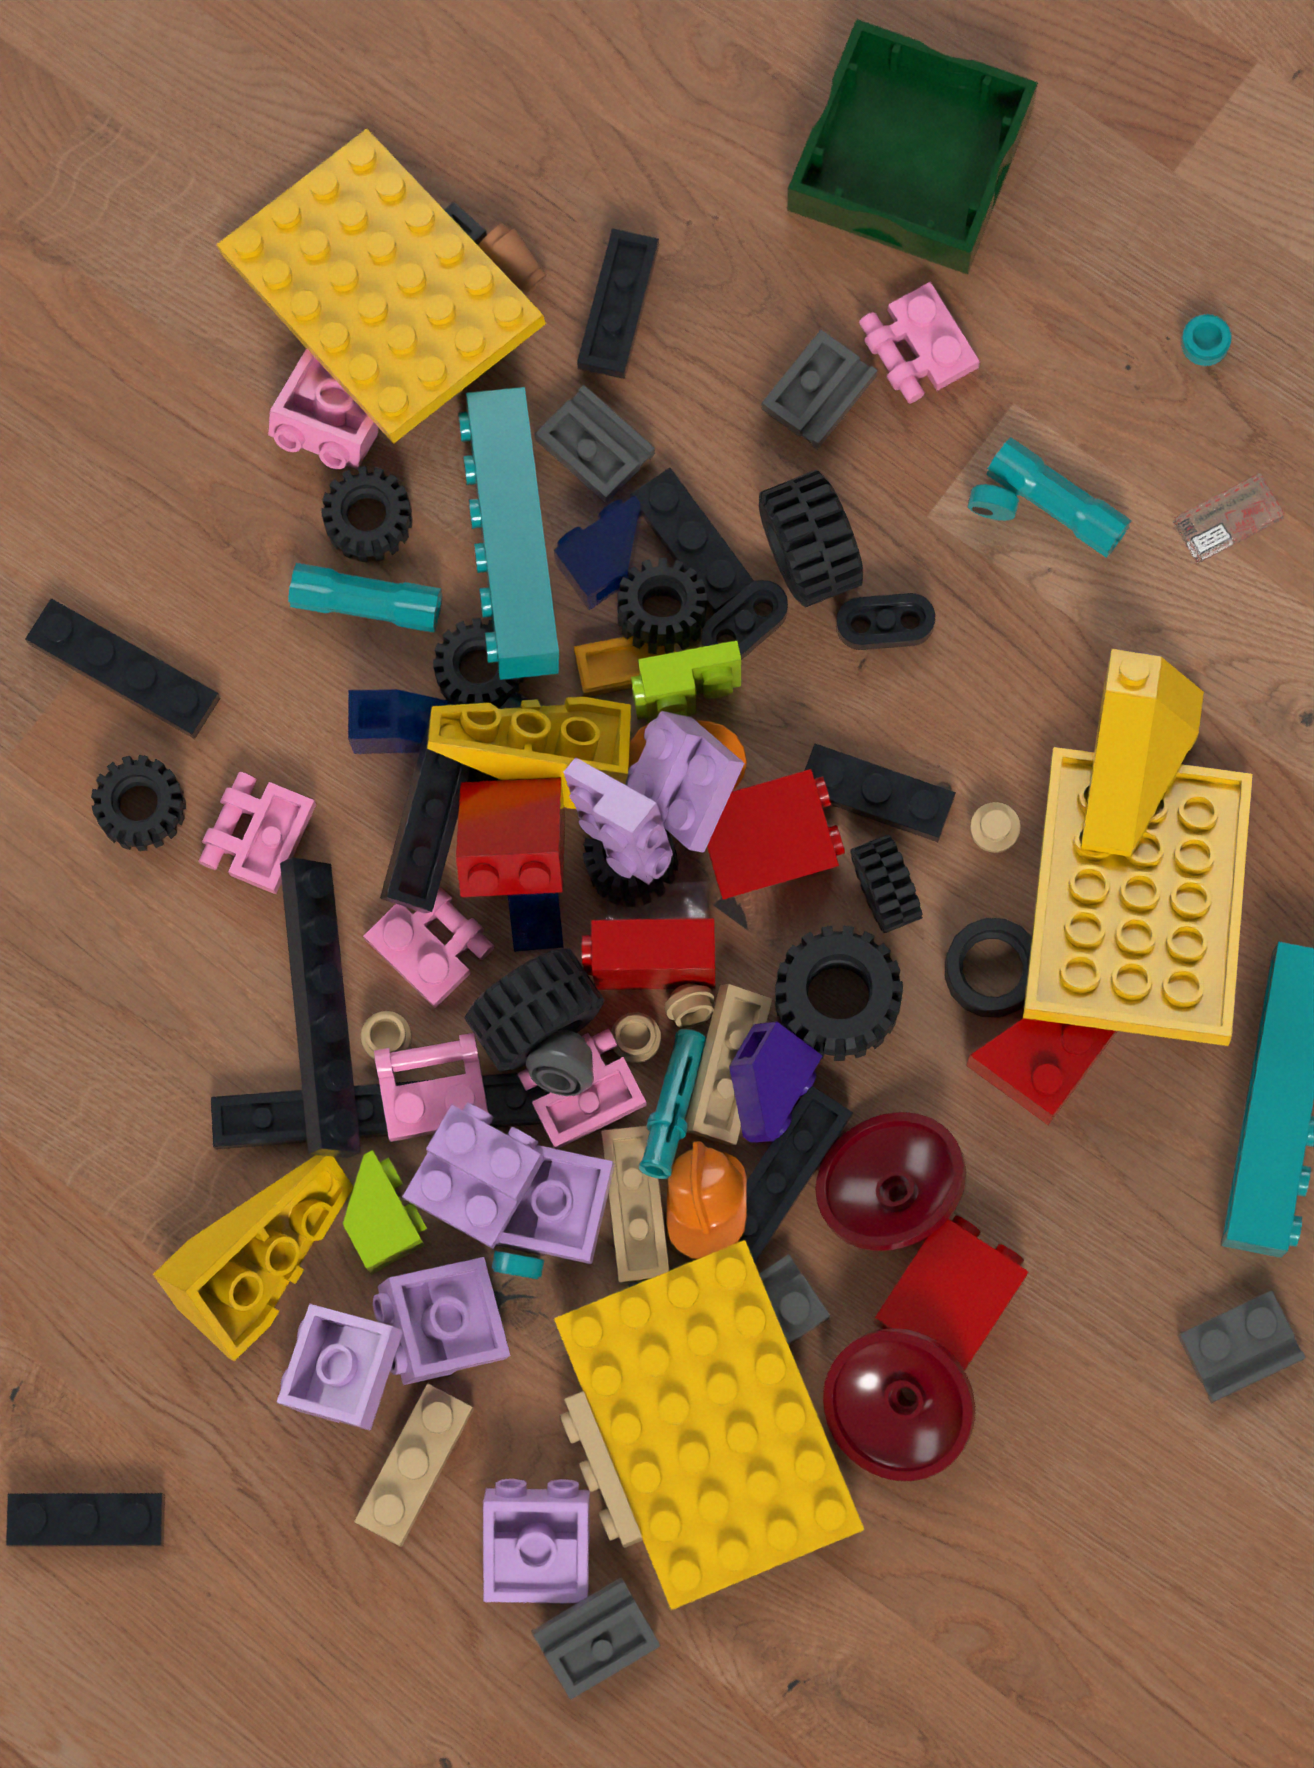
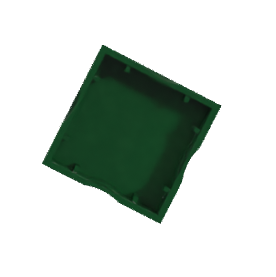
M856 19L833 75L827 105L817 123L812 127L788 186L787 211L968 275L1032 113L1038 82L976 60L945 55L928 47L919 40Z

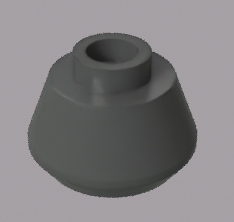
M569 1030L553 1033L544 1039L527 1057L526 1067L531 1079L548 1092L562 1096H575L586 1091L593 1084L592 1050L586 1044V1040L578 1033Z

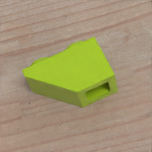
M373 1150L363 1155L343 1221L345 1230L371 1275L425 1246L418 1233L427 1229L415 1205L409 1203L403 1206L395 1188L403 1185L389 1157L379 1162Z

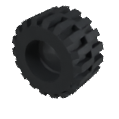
M818 470L811 471L760 492L759 513L769 546L788 589L802 606L806 608L862 585L863 565L851 525L834 488Z
M843 925V931H833L832 926L822 927L821 933L813 936L812 932H809L802 936L801 943L797 947L793 944L786 952V959L783 963H780L777 972L775 1007L777 1016L781 1018V1025L822 1055L821 1059H823L824 1055L834 1056V1061H845V1056L854 1054L855 1059L866 1055L867 1049L871 1047L876 1049L884 1042V1037L887 1033L891 1034L900 1012L903 981H900L901 970L897 960L892 961L890 958L891 951L884 943L879 946L874 942V935L867 931H864L863 935L854 933V927ZM833 968L847 969L857 974L868 987L869 998L866 1007L857 1015L846 1019H833L819 1013L810 1003L808 996L809 985L818 974Z
M570 948L557 949L533 958L498 980L475 1000L465 1015V1020L499 1071H506L525 1066L528 1055L551 1034L558 1033L561 1030L578 1033L595 1018L605 1000Z

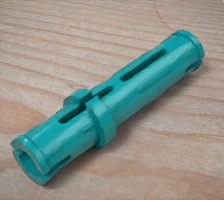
M680 1029L678 1033L676 1032L656 1111L649 1115L646 1124L650 1133L639 1169L642 1173L653 1178L666 1179L671 1176L679 1140L683 1139L687 1133L688 1124L685 1121L706 1042V1037L694 1030Z

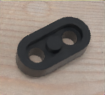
M768 580L755 581L746 586L707 620L702 630V647L718 644L717 640L722 635H731L738 642L741 660L745 658L786 620L788 599L784 590L778 584ZM760 603H767L773 610L767 616H760L755 613L754 608Z
M915 593L857 597L848 600L838 611L836 631L840 640L846 646L855 650L916 646L922 644L931 636L935 625V610L928 599ZM906 616H913L919 621V625L914 629H907L901 624V620ZM857 620H864L869 624L870 629L865 633H857L851 625Z

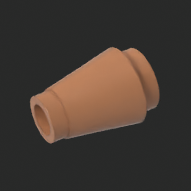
M501 223L478 245L526 296L533 292L547 277L515 228L510 230L504 223Z

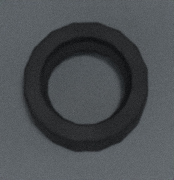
M984 918L968 924L954 937L945 959V981L951 996L965 1010L980 1017L1000 1018L1017 1012L1025 1003L1032 936L1022 926L1005 918ZM986 939H999L1010 944L1019 953L1023 963L1022 977L1018 985L1011 992L999 997L985 996L976 992L967 983L963 973V961L968 950L976 943Z

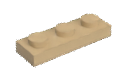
M731 984L719 986L686 1118L688 1133L725 1145L737 1144L741 1125L729 1066L753 1024L767 1023L772 1002L771 998Z
M646 1126L602 1131L605 1160L613 1161L615 1164L609 1188V1200L620 1285L645 1281L669 1271L659 1179L650 1177L639 1169L650 1133Z
M427 1383L354 1522L402 1547L474 1408Z
M584 1391L564 1399L569 1411L561 1414L560 1417L571 1444L580 1440L582 1442L588 1460L580 1462L579 1465L590 1492L600 1489L608 1507L598 1513L609 1540L620 1537L624 1548L643 1541Z

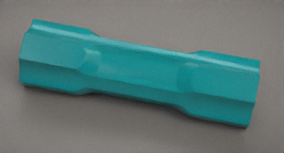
M1012 437L1004 443L987 468V476L1017 496H1023L1071 529L1078 539L1106 558L1113 552L1130 527L1131 519L1102 499H1096L1047 466L1041 457Z
M296 563L289 586L288 602H290V607L321 613H343L392 622L399 627L435 633L438 626L443 594L441 588L408 582L397 584L341 574L330 568Z

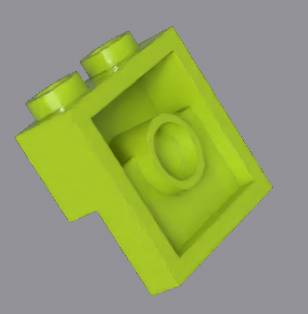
M736 640L638 659L639 675L631 677L637 719L647 718L648 723L658 718L660 711L684 716L696 715V695L704 694V697L708 699L720 698L731 694L733 688L741 686V656L738 642Z

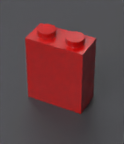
M809 769L731 792L707 845L722 900L839 866L837 856L845 854L838 826L828 827L823 808L831 806L823 776L814 779L812 770Z
M561 777L461 782L456 845L460 897L563 892L565 809Z
M714 918L591 920V935H582V966H584L588 976H593L594 985L598 990L676 989L688 983L716 988Z
M955 1215L952 1221L948 1219L939 1229L927 1237L876 1314L873 1324L881 1329H906L930 1337L944 1346L957 1359L965 1371L1020 1288L1029 1271L1021 1267L1024 1259L1002 1244H998L995 1249L978 1238L981 1231L964 1218Z

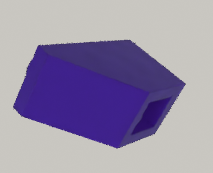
M777 1021L753 1024L729 1066L742 1135L750 1143L774 1141L787 1130L792 1120L790 1112L799 1096L805 1094L813 1085L816 1079V1072L814 1070L822 1058L820 1053Z

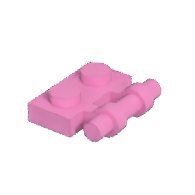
M931 282L888 305V313L894 321L893 324L883 326L875 312L867 314L859 321L867 335L864 340L872 354L880 356L889 371L887 375L889 382L894 390H901L908 403L917 401L925 394L917 380L926 375L936 391L979 368V359ZM905 339L917 359L905 362L895 344Z
M239 772L232 788L226 787L220 800L224 806L214 828H208L202 840V843L206 846L198 862L205 867L216 870L224 853L235 856L228 871L230 876L277 894L282 883L280 863L294 856L316 807V803L313 799L268 782L261 800L255 798L250 794L257 779L246 773ZM242 813L253 816L243 840L232 836Z
M442 887L438 889L433 912L422 913L416 911L412 914L406 907L395 904L363 936L365 941L434 1008L443 1002L471 974L470 970L458 958L469 948L480 960H483L495 947L482 934L484 928L474 918L467 920L450 903L452 897ZM436 918L454 934L453 938L446 945L427 929Z
M609 1028L590 1037L589 1033L582 1036L592 1050L594 1081L589 1089L575 1096H562L549 1092V1094L532 1102L554 1149H559L647 1106L624 1057L605 1066L600 1056L617 1047ZM527 1069L517 1073L526 1091L537 1086L531 1079Z

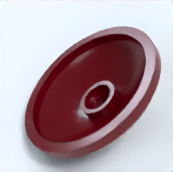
M894 1112L872 1117L844 1133L824 1157L816 1179V1200L819 1211L832 1232L846 1243L855 1247L872 1251H887L910 1246L939 1229L956 1209L966 1183L964 1155L951 1132L941 1123L930 1117L910 1112ZM906 1195L903 1199L895 1202L898 1197Z
M898 1328L881 1329L869 1332L852 1341L832 1363L827 1373L823 1390L824 1414L834 1440L846 1456L855 1464L881 1478L894 1481H917L940 1473L959 1457L967 1446L974 1428L975 1398L964 1369L944 1346L928 1336L911 1330ZM902 1388L912 1389L916 1395V1401L906 1399Z

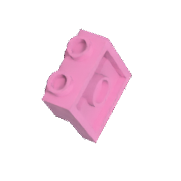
M306 348L270 410L268 435L274 437L277 445L286 451L297 452L303 448L318 454L321 461L330 468L343 469L347 465L358 470L378 435V426Z

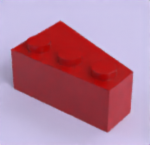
M1023 1018L969 1055L966 1066L1045 1124L1049 1125L1118 1031Z

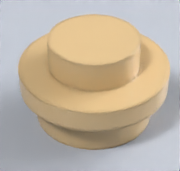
M999 802L987 803L978 808L970 823V833L974 842L981 849L993 853L1003 852L1011 848L1016 843L1021 829L1020 820L1016 812L1008 805Z
M695 983L684 984L677 987L671 993L664 1009L668 1018L675 1020L678 1027H695L704 1023L712 1016L714 996L711 989L707 986H698Z
M391 1011L375 1013L366 1020L361 1030L363 1048L373 1059H375V1050L390 1048V1053L408 1050L412 1040L411 1029L407 1021L401 1015Z
M632 1012L621 1016L614 1023L611 1034L617 1044V1047L613 1048L618 1057H624L627 1062H645L652 1058L660 1047V1029L653 1018L644 1013Z

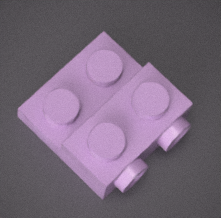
M660 711L658 718L652 720L645 729L644 737L647 743L639 761L628 769L626 785L657 802L664 828L688 850L705 852L744 766V762L692 717Z
M575 757L563 773L571 793L570 799L575 804L580 818L579 825L591 837L603 842L608 857L606 859L607 863L621 876L631 878L633 875L647 884H650L654 878H660L667 870L673 853L657 802Z
M467 1102L464 1109L461 1110L451 1104L426 1148L428 1151L427 1155L402 1197L406 1201L494 1249L543 1163L544 1158L539 1152L534 1150L538 1141L526 1133L511 1127L506 1135L490 1126L494 1117L479 1107Z
M537 1145L534 1150L542 1155L544 1161L495 1246L541 1256L547 1254L592 1264L615 1164L609 1160Z
M484 1257L389 1277L378 1286L379 1294L373 1297V1309L377 1321L403 1331L390 1369L393 1375H401L403 1385L451 1375L457 1370L501 1361L510 1356Z
M309 1304L305 1318L298 1328L297 1342L289 1366L281 1379V1390L277 1403L302 1413L371 1430L403 1331L394 1326Z
M519 1479L500 1480L495 1483V1489H486L483 1501L484 1602L579 1603L589 1597L590 1490H579L578 1482L573 1480L550 1481L547 1484V1489H527V1483Z

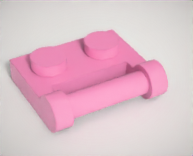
M474 1033L459 1035V1041L390 1053V1048L374 1051L390 1142L435 1134L451 1104L463 1110L468 1102L489 1113ZM460 1060L464 1061L466 1074L396 1086L394 1072Z

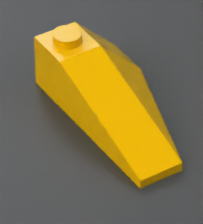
M1117 649L1111 650L1104 680L1080 849L1131 857L1155 815L1169 785L1171 786L1178 774L1179 767L1197 740L1204 691L1160 656Z
M582 696L567 697L564 705L540 706L538 699L522 700L520 708L498 709L491 703L432 706L427 749L500 780L561 777L564 807L576 809L575 804L570 799L571 793L563 773L575 757L624 785L626 784L629 768L631 705Z
M315 1155L190 1238L153 1275L176 1308L229 1359L235 1361L271 1326L279 1313V1310L274 1307L289 1282L297 1283L304 1271L303 1268L299 1267L313 1242L324 1238L354 1187L333 1156Z

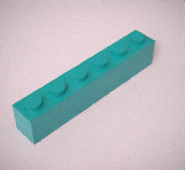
M525 387L466 393L467 412H459L458 420L461 442H471L472 455L463 456L466 485L476 484L477 499H469L471 528H481L483 543H474L477 573L486 572L488 587L479 588L482 618L492 617L494 632L485 633L488 663H498L500 680L559 674V648Z
M1278 941L1272 951L1221 1242L1223 1247L1282 1258L1288 1252L1289 1245L1297 1247L1299 1242L1302 1216L1294 1214L1297 1196H1306L1310 1181L1311 1167L1303 1165L1306 1146L1314 1147V1116H1311L1314 1102V948Z

